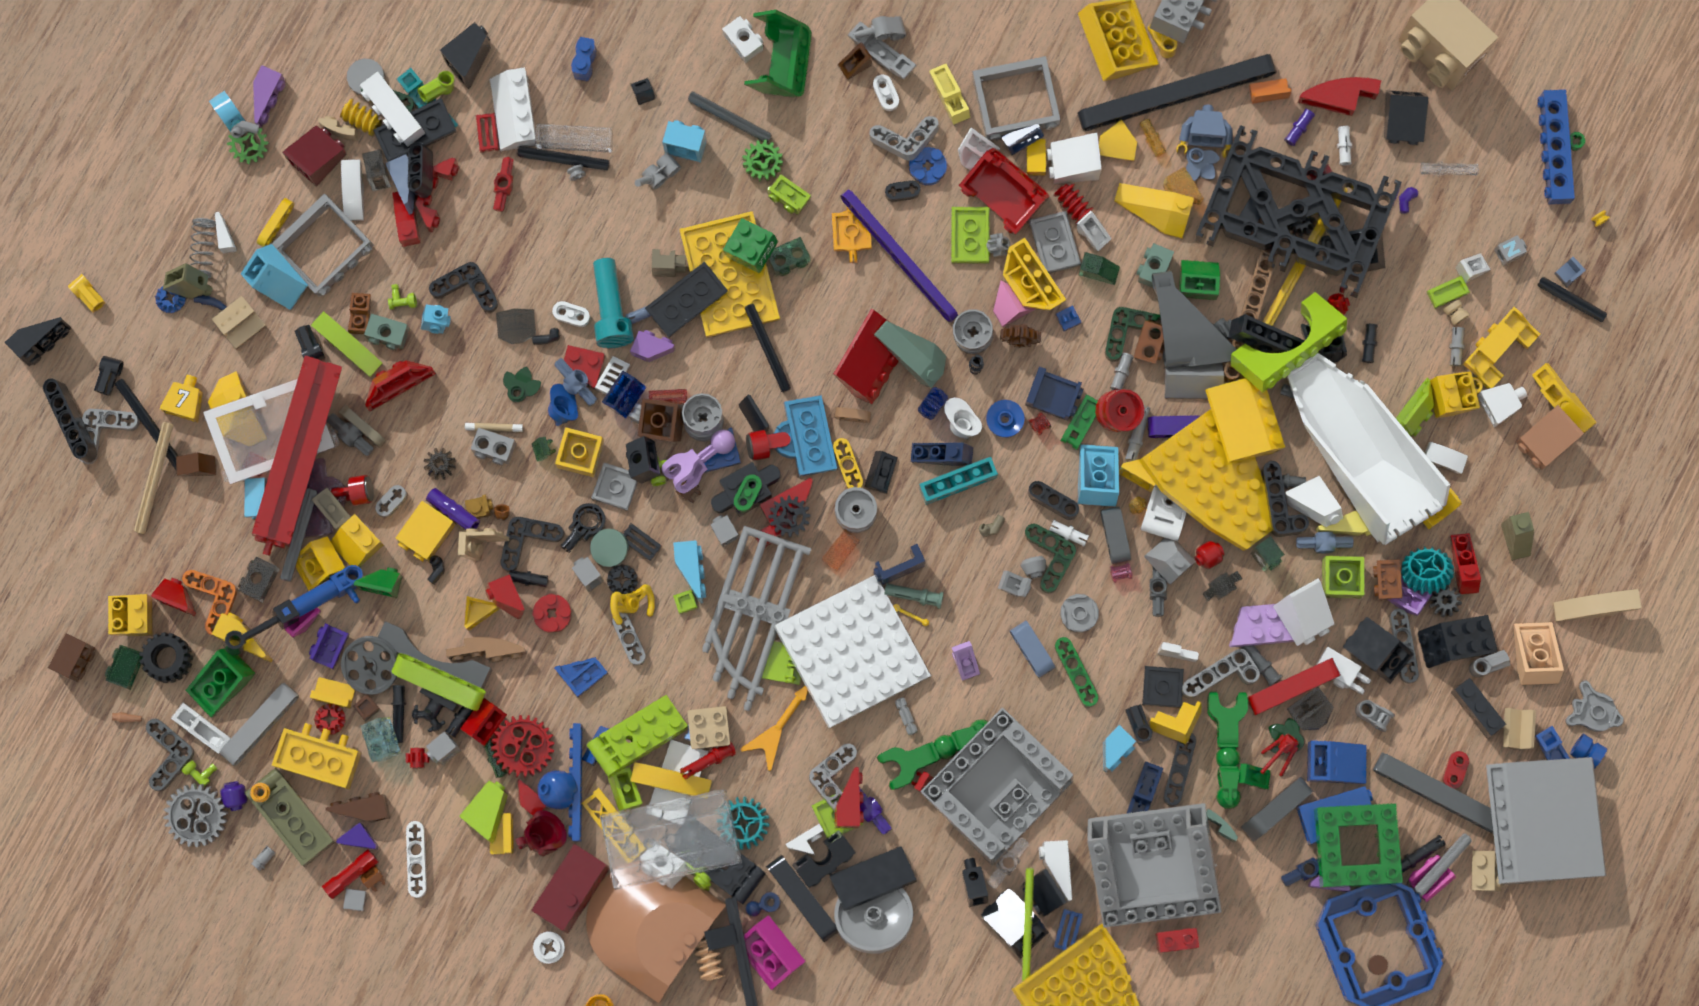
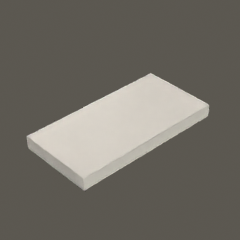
M671 740L662 768L680 772L681 768L707 755L708 751L692 749L690 745ZM702 771L696 773L693 776L700 777ZM655 788L646 814L683 825L693 796Z

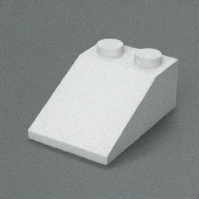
M1068 840L1043 842L1042 847L1039 848V860L1043 859V865L1066 901L1070 902L1072 900Z

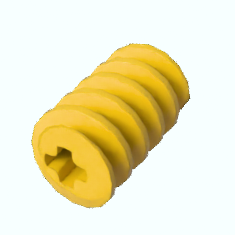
M351 98L344 105L340 118L345 122L349 121V124L355 125L357 129L362 128L364 133L368 132L370 136H374V129L381 126L382 119H378L377 113L372 116V109L366 113L367 107L365 105L359 109L360 102L353 105L354 99Z

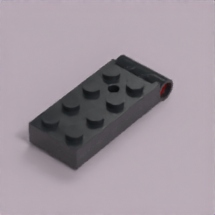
M691 815L667 845L670 850L700 873L704 872L717 886L732 897H736L737 901L744 905L767 874ZM724 863L729 864V868L727 870L722 869V865Z

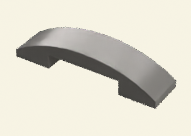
M860 21L848 36L857 45L862 42L872 59L896 76L905 79L916 67V64L905 55L897 53L882 40H876L874 35L855 39V31L868 28Z

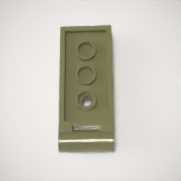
M276 767L257 782L265 783L269 786L271 793L268 800L265 802L254 801L250 794L252 787L245 791L247 797L302 866L306 867L336 842ZM258 790V796H263L264 790ZM283 805H286L285 812L281 811Z

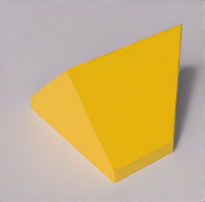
M467 596L464 626L470 631L500 610V608L495 606L493 602Z

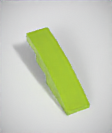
M324 311L311 324L318 333L369 377L382 364L375 355Z

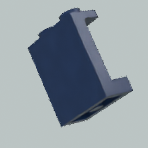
M1039 366L1025 405L1068 421L1069 417H1074L1077 406L1074 405L1076 398L1080 399L1084 390L1081 388L1082 382L1078 381L1076 383L1046 372L1045 368Z
M918 544L910 546L912 559L883 571L879 561L875 562L873 574L877 582L881 581L882 585H885L925 567V559Z

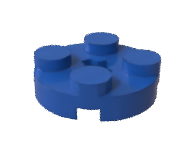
M925 147L914 160L909 162L911 176L922 185L938 183L945 175L947 169V162L942 152L932 147ZM926 162L933 164L929 171L923 167Z

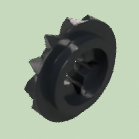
M623 564L614 566L608 573L607 584L613 593L628 594L634 591L637 586V574L630 566ZM622 572L625 578L631 579L624 581L623 588H621L620 581L614 580L620 578Z

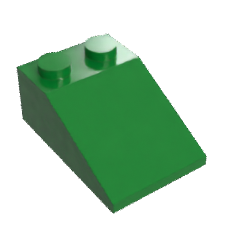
M225 648L219 649L188 686L186 692L210 717H213L248 684L256 673L239 655H230L226 652Z

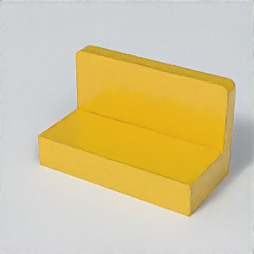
M319 677L315 691H311L310 698L350 709L355 689L349 684Z
M503 813L495 841L493 843L490 842V854H514L513 814Z

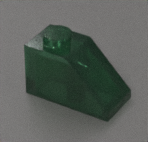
M1085 252L1079 276L1115 285L1120 266L1102 256Z

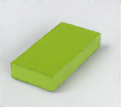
M1462 276L1427 291L1435 309L1470 293Z

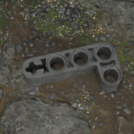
M1299 777L1243 824L1241 828L1253 842L1256 841L1314 791L1302 777Z

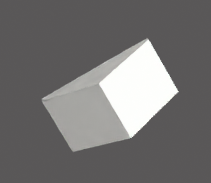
M1482 254L1461 260L1455 268L1459 275L1463 277L1465 283L1491 270Z

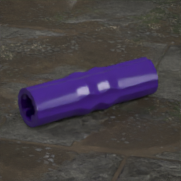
M437 488L432 489L428 493L426 501L465 530L478 528L480 520L465 510L463 506L457 504L455 500L450 499Z

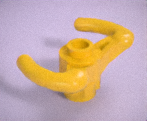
M644 584L633 593L621 594L620 592H614L611 595V613L617 625L623 623L619 613H635L639 608V601L647 596L648 600L646 614L649 617L653 616L655 598L650 585Z

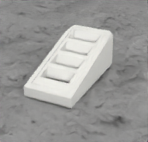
M215 212L219 250L222 253L236 252V246L220 212Z
M613 356L597 382L595 389L613 398L630 364ZM614 363H616V364L622 366L623 369L620 370V369L614 367V366H613ZM613 370L619 373V376L610 373V371ZM607 376L615 379V383L606 379ZM604 382L611 385L612 388L610 389L604 386Z

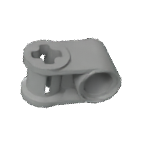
M1370 700L1358 703L1355 708V713L1359 718L1382 732H1386V726L1390 719L1395 716L1391 711ZM1364 704L1367 705L1370 709L1368 715L1362 712V706Z

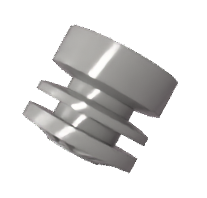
M976 309L962 312L953 324L954 340L957 346L966 353L978 354L985 351L993 339V326L990 318L984 312ZM975 329L977 334L971 337L969 332Z
M703 393L696 394L690 397L683 405L682 416L684 426L690 437L698 441H709L716 431L723 429L724 420L721 404L713 396ZM702 418L703 420H705L707 418V422H700V419Z

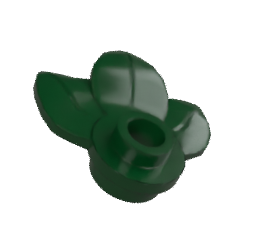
M528 367L520 369L515 375L506 371L503 377V384L508 389V397L515 403L522 402L526 397L535 395L541 387V381L532 380ZM515 391L521 392L519 396H514Z
M1288 718L1285 725L1273 724L1269 726L1270 735L1274 739L1273 742L1278 740L1282 734L1285 736L1288 733L1298 740L1299 744L1297 747L1299 749L1297 751L1303 748L1304 738L1299 734L1300 726L1295 720ZM1280 744L1272 748L1270 751L1273 753H1277L1280 750V748L1278 747Z

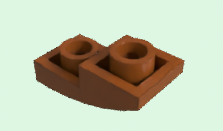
M351 294L349 333H365L370 319L371 294Z

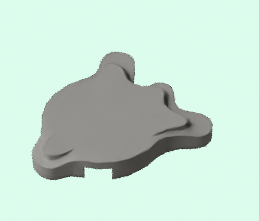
M1586 680L1579 684L1583 698L1582 700L1574 699L1572 701L1573 713L1565 719L1568 726L1581 725L1588 730L1600 732L1611 727H1619L1623 724V716L1616 709L1614 700L1611 697L1595 691L1590 682Z

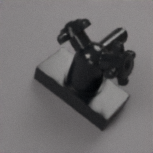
M421 688L420 693L428 697L430 701L424 711H418V705L414 706L412 712L414 724H418V718H424L432 725L428 732L438 731L446 723L445 720L440 723L437 720L441 710L447 708L456 713L459 706L447 698Z

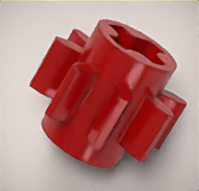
M1335 293L1327 299V302L1342 315H1345L1349 310L1350 302L1348 297H1344V294Z
M410 748V753H405V763H410V768H425V763H429V756L425 753V748Z

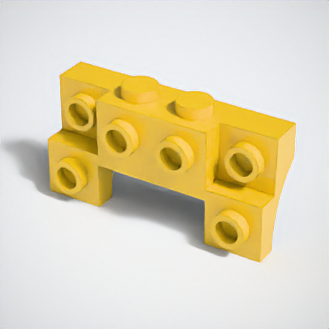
M1515 307L1508 312L1498 325L1494 323L1487 330L1490 334L1486 338L1482 336L1475 344L1477 349L1463 363L1488 389L1493 388L1504 376L1493 364L1507 348L1517 340L1528 349L1540 335Z

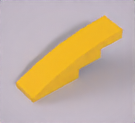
M635 762L630 782L708 800L712 780L697 776H691L685 780L682 777L685 773L681 774L680 772Z

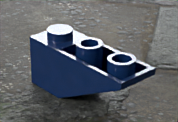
M912 443L911 462L967 466L972 464L974 447L966 443Z

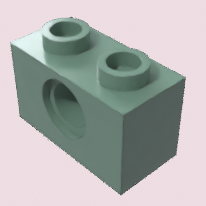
M1153 243L1151 248L1147 247L1143 257L1146 259L1144 265L1140 264L1136 273L1139 276L1137 282L1153 288L1152 273L1166 272L1174 251ZM1155 262L1159 268L1156 270L1151 269L1149 264Z
M371 314L364 335L371 344L379 345V343H382L387 348L397 351V348L403 350L410 328L408 324ZM385 330H391V334L388 337H382V333Z

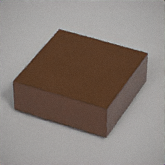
M366 694L353 705V708L365 722L380 710L369 694Z

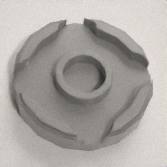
M363 58L355 61L347 71L349 87L354 93L362 95L360 84L377 71L385 79L382 67L372 59Z
M1075 594L1068 597L1060 610V617L1065 627L1078 633L1089 631L1095 626L1099 615L1096 602L1085 594Z

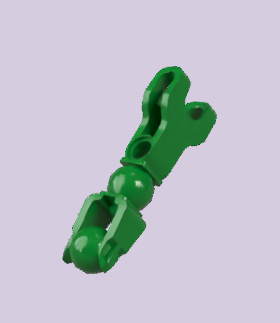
M1209 692L1207 699V714L1217 725L1218 752L1216 753V762L1219 765L1217 771L1219 790L1217 791L1216 799L1218 804L1225 809H1233L1241 801V794L1237 788L1240 773L1238 765L1241 758L1237 749L1239 748V722L1248 712L1246 692H1239L1236 697L1235 706L1229 709L1220 704L1217 692Z
M984 719L975 720L968 728L956 730L950 733V735H940L934 743L932 741L910 751L894 747L877 756L878 762L884 764L894 761L901 766L900 775L889 783L890 790H897L911 784L918 770L940 761V758H952L988 721Z

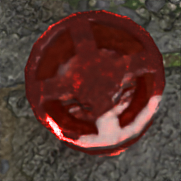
M1039 412L1036 418L1028 420L1029 425L1038 436L1042 435L1045 429L1052 427L1042 412Z

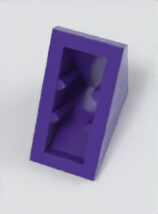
M358 823L337 839V844L375 850H378L379 847L362 823Z

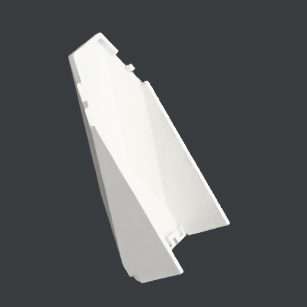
M1319 353L1307 359L1299 368L1296 367L1290 372L1287 378L1306 430L1377 542L1381 541L1383 545L1390 543L1397 538L1395 532L1401 536L1413 528L1410 522L1417 526L1429 518L1428 514L1432 516L1446 506L1450 489L1449 482L1366 383L1363 385L1353 379L1352 374L1342 372L1336 368V364Z

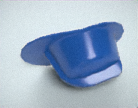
M563 384L553 385L550 389L549 416L555 421L556 426H560L570 420H576L578 411L575 395L568 393Z

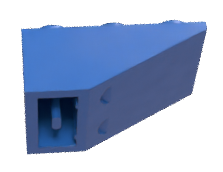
M1333 741L1308 742L1307 782L1366 784L1367 745Z

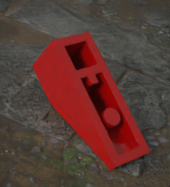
M392 192L400 244L402 247L421 244L415 208L413 207V213L409 215L399 192Z

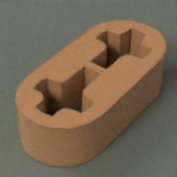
M837 407L835 408L834 418L844 421L870 423L871 412Z

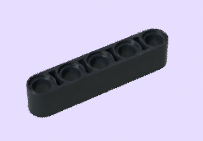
M53 378L47 379L43 384V391L74 457L85 462L94 461L97 457V450L67 386Z
M782 854L766 866L824 943L838 933L835 923Z

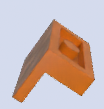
M1287 78L1249 84L1252 104L1287 99L1292 92L1291 88H1288Z

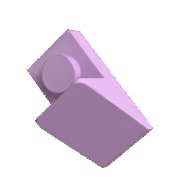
M970 641L951 647L952 655L962 681L980 674Z

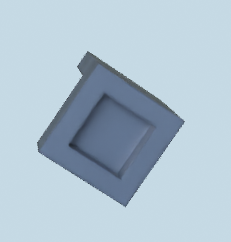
M1572 257L1554 274L1568 287L1586 270Z

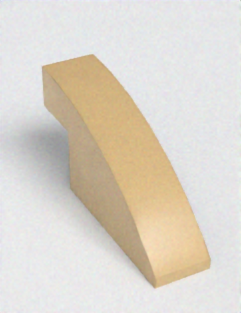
M1639 589L1553 602L1555 622L1613 616L1618 612L1637 611L1641 609Z

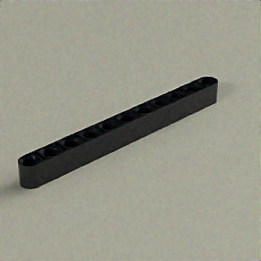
M1266 54L1094 105L1078 111L1077 115L1082 130L1090 131L1117 123L1121 119L1122 121L1261 80L1273 76L1277 71L1271 54Z

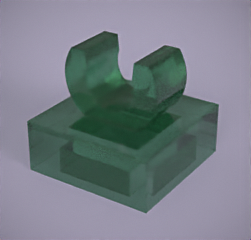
M546 436L539 437L531 444L537 462L545 460L556 452V449H549V445L553 440H547Z

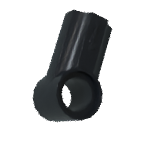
M303 325L295 330L296 337L302 348L303 358L304 356L319 360L325 358L310 325Z
M108 356L102 357L99 364L100 373L94 388L95 392L111 396L116 378L121 375L124 362L122 360Z
M1141 704L1126 709L1125 712L1134 733L1135 741L1142 745L1149 743L1153 733ZM1145 730L1148 733V738L1141 739L1138 736V732Z

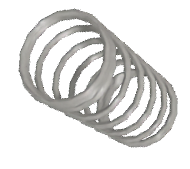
M206 218L193 219L192 229L198 233L191 235V239L197 243H193L190 246L196 252L189 256L195 262L190 265H213L212 262L196 261L191 256L195 254L214 255L213 252L194 250L192 246L196 244L215 245L213 242L197 241L193 239V236L197 234H216L213 232H200L193 227L212 228L216 226V221ZM200 270L208 275V279L213 275L212 272Z

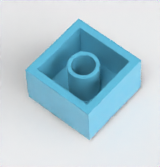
M675 120L673 122L668 121L662 143L665 154L670 153L673 156L701 163L707 140L705 130L697 125H692V127L686 126L683 122Z

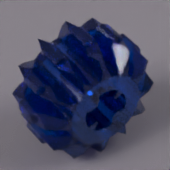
M933 387L918 407V412L929 420L934 419L947 401L948 395L943 390Z

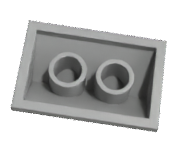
M1222 362L1199 366L1165 367V398L1208 399L1205 390L1224 383Z

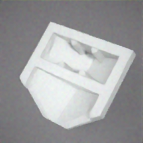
M970 128L958 148L961 165L971 170L987 150L995 148L999 151L1000 148L976 130Z

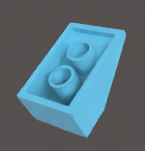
M1080 444L1078 504L1116 507L1119 496L1118 447Z

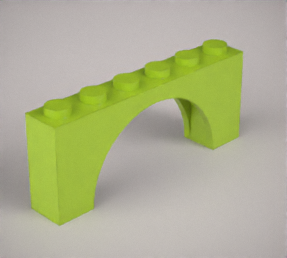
M1316 292L1301 302V315L1307 320L1311 332L1300 346L1283 353H1265L1244 344L1231 354V366L1262 393L1268 388L1274 387L1276 382L1286 378L1292 370L1302 366L1308 358L1314 357L1324 346H1329L1335 338L1342 336L1346 332L1347 318Z

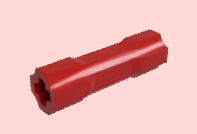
M367 849L339 874L323 884L322 888L331 899H334L348 885L363 873L369 871L379 861Z

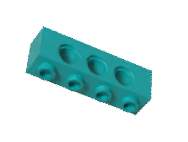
M988 457L920 483L919 490L925 505L994 480L997 478L998 473L992 458Z

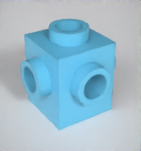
M426 304L422 315L421 330L430 331L434 334H443L445 327L450 325L451 316H448V308H443L440 305Z

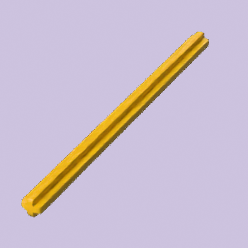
M1344 188L1343 191L1347 193L1348 189ZM1333 198L1338 208L1342 201ZM1319 218L1308 238V241L1316 244L1320 242L1325 233L1321 218ZM1296 260L1262 322L1271 326L1274 325L1306 265L1300 264Z

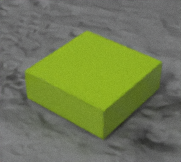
M692 590L673 595L679 614L697 609Z

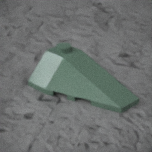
M885 321L874 334L920 384L932 388L944 374L946 355L935 343L889 321Z

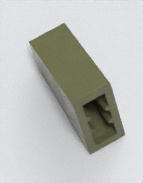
M1525 512L1510 516L1501 524L1511 561L1531 556L1534 527L1530 514Z

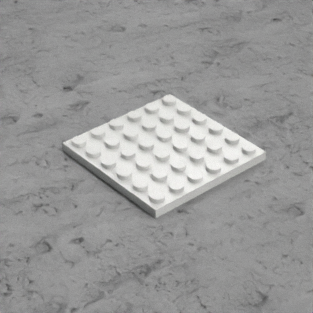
M875 575L774 625L777 634L828 728L931 676L888 596L884 594L885 591L881 583L877 582Z

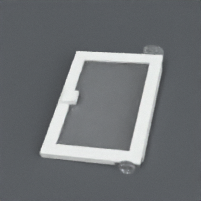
M298 379L203 412L224 467V471H221L225 482L229 481L231 485L271 470ZM325 425L317 454L340 446L334 428L328 429Z

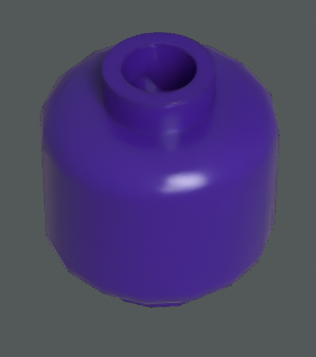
M239 781L225 783L224 787L220 790L222 804L226 808H230L231 811L242 809V805L248 801L245 794V786L239 784Z

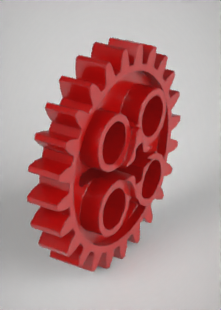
M519 715L518 720L512 716L511 723L504 720L505 727L499 725L498 729L500 732L495 731L493 734L497 738L491 740V743L496 744L491 747V751H496L492 757L499 758L496 765L503 764L502 771L507 768L509 769L508 775L516 772V778H518L520 773L526 778L529 772L533 777L535 774L534 770L541 773L542 769L540 766L546 768L548 764L545 760L551 761L552 759L548 754L554 753V750L549 748L555 744L549 741L553 734L547 735L549 727L543 729L544 722L537 724L536 717L533 721H530L529 715L526 717V720H523L522 715ZM520 730L523 736L515 737L513 731ZM530 731L531 735L528 738L527 743L525 745L526 748L523 749L518 761L516 762L514 761V759L519 751L520 745L523 743L527 732ZM538 738L541 744L534 746L531 743V739ZM512 747L515 753L509 755L505 752V748ZM529 755L533 761L525 763L522 757Z

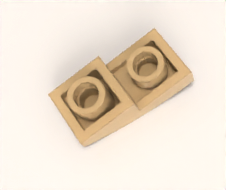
M330 116L318 119L320 126L327 129L331 134L343 139L357 141L358 133L352 126L343 125L340 127L338 120Z

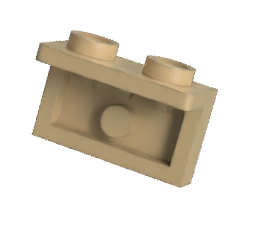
M1472 851V890L1501 892V887L1504 884H1499L1496 851Z

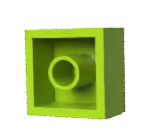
M1325 556L1322 559V587L1326 598L1361 599L1364 596V557Z

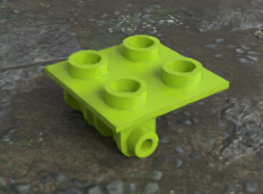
M774 641L762 678L800 685L801 676L783 643Z

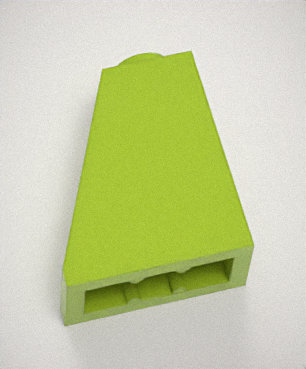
M489 780L459 817L489 842L493 843L508 795L504 792L505 787L498 781L493 783Z

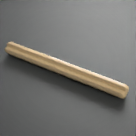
M162 423L134 531L137 533L145 534L174 427L171 423Z

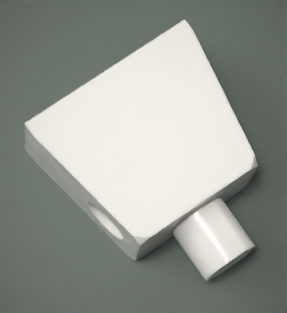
M1508 383L1483 390L1477 397L1493 427H1496L1522 408L1519 400L1526 398L1527 392L1524 387L1514 390L1511 384Z

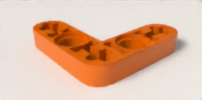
M188 570L182 577L183 583L186 586L216 596L205 624V630L208 634L212 635L210 625H214L217 620L213 616L215 615L219 618L221 616L216 611L217 606L225 604L226 611L223 614L228 615L237 596V587L231 582L195 570ZM194 574V577L201 580V583L192 581L190 584V581L187 580L188 576L192 577ZM208 580L215 582V587L212 590L205 588V583ZM230 586V589L233 591L227 594L226 599L230 600L227 603L224 600H220V597L225 598L226 593L223 590L224 588L228 589Z

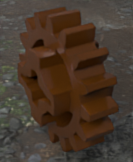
M1025 324L1010 325V328L1005 327L1001 329L1000 340L1016 348L1031 347V344L1036 345L1041 342L1042 332Z

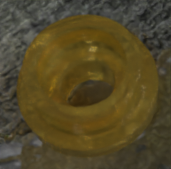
M1140 496L1134 498L1128 506L1132 514H1140L1145 510L1147 501Z

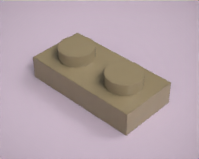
M328 487L311 499L335 529L351 518Z

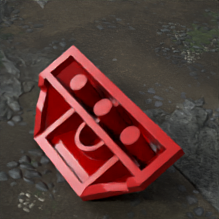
M407 360L396 362L392 365L393 368L377 373L376 378L372 379L365 406L371 412L436 375L434 369L431 366Z

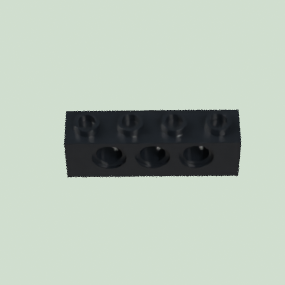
M1246 314L1231 320L1229 338L1247 344L1261 352L1283 353L1297 348L1305 341Z

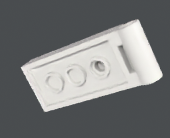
M1155 485L1148 502L1141 531L1178 541L1187 512L1173 501L1171 505H1168L1166 500L1169 498Z

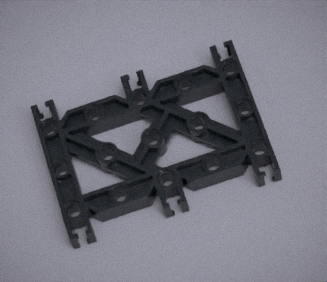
M1240 125L1197 230L1196 241L1201 242L1204 236L1203 232L1207 228L1213 231L1212 237H1209V241H1207V245L1213 247L1220 229H1222L1227 238L1264 251L1272 248L1267 261L1268 267L1274 268L1275 264L1273 262L1276 254L1285 256L1284 263H1279L1280 271L1282 272L1286 271L1290 258L1294 254L1297 262L1334 276L1345 273L1339 292L1344 294L1345 289L1347 290L1348 288L1346 285L1348 280H1352L1358 284L1350 296L1357 298L1402 182L1395 180L1394 191L1390 194L1383 191L1384 186H1389V177L1383 176L1379 189L1375 194L1372 186L1334 172L1324 175L1330 156L1324 155L1321 160V167L1317 168L1311 165L1312 161H1315L1318 156V152L1311 150L1305 168H1303L1300 161L1263 147L1253 149L1258 131L1251 129V139L1249 143L1240 141L1241 136H1246L1245 127ZM1243 150L1245 154L1238 155L1236 151ZM1278 162L1281 166L1275 168L1271 164ZM1261 173L1304 187L1310 196L1294 200L1290 205L1278 209L1272 197V192L1267 187ZM1314 175L1316 176V179L1309 180L1307 176ZM1241 178L1263 224L1228 212ZM1224 183H1229L1231 187L1225 189L1222 187V185ZM1349 187L1352 189V192L1346 193L1343 189ZM1265 196L1267 200L1259 201L1258 197ZM1333 198L1370 211L1357 245H1355L1344 223V217L1340 214ZM1386 200L1389 204L1382 206L1379 201ZM1299 208L1303 213L1296 214L1293 210ZM1319 214L1324 224V229L1336 250L1291 235L1287 226L1294 223H1302L1306 218ZM1210 217H1216L1218 221L1212 223L1208 219ZM1336 221L1339 223V226L1332 227L1329 223ZM1249 229L1252 230L1254 233L1252 235H1246L1244 231ZM1373 234L1375 239L1369 240L1366 238V235ZM1286 242L1290 246L1288 248H1282L1280 244ZM1323 255L1326 259L1319 261L1316 259V256ZM1359 268L1362 273L1355 274L1352 269Z

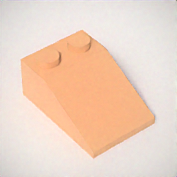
M1553 623L1514 624L1517 670L1521 685L1559 683L1564 668Z

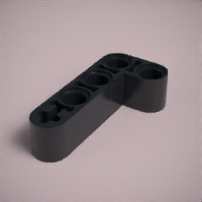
M1268 461L1262 468L1261 475L1265 486L1272 528L1271 533L1276 537L1302 534L1308 528L1309 520L1301 514L1288 515L1281 467L1276 461ZM1269 467H1271V470H1275L1272 476L1271 472H1267ZM1272 485L1276 486L1279 493H1271L1269 487ZM1272 505H1280L1282 511L1279 513L1275 512ZM1295 521H1302L1304 528L1298 529L1294 524ZM1282 523L1285 530L1278 531L1275 524Z

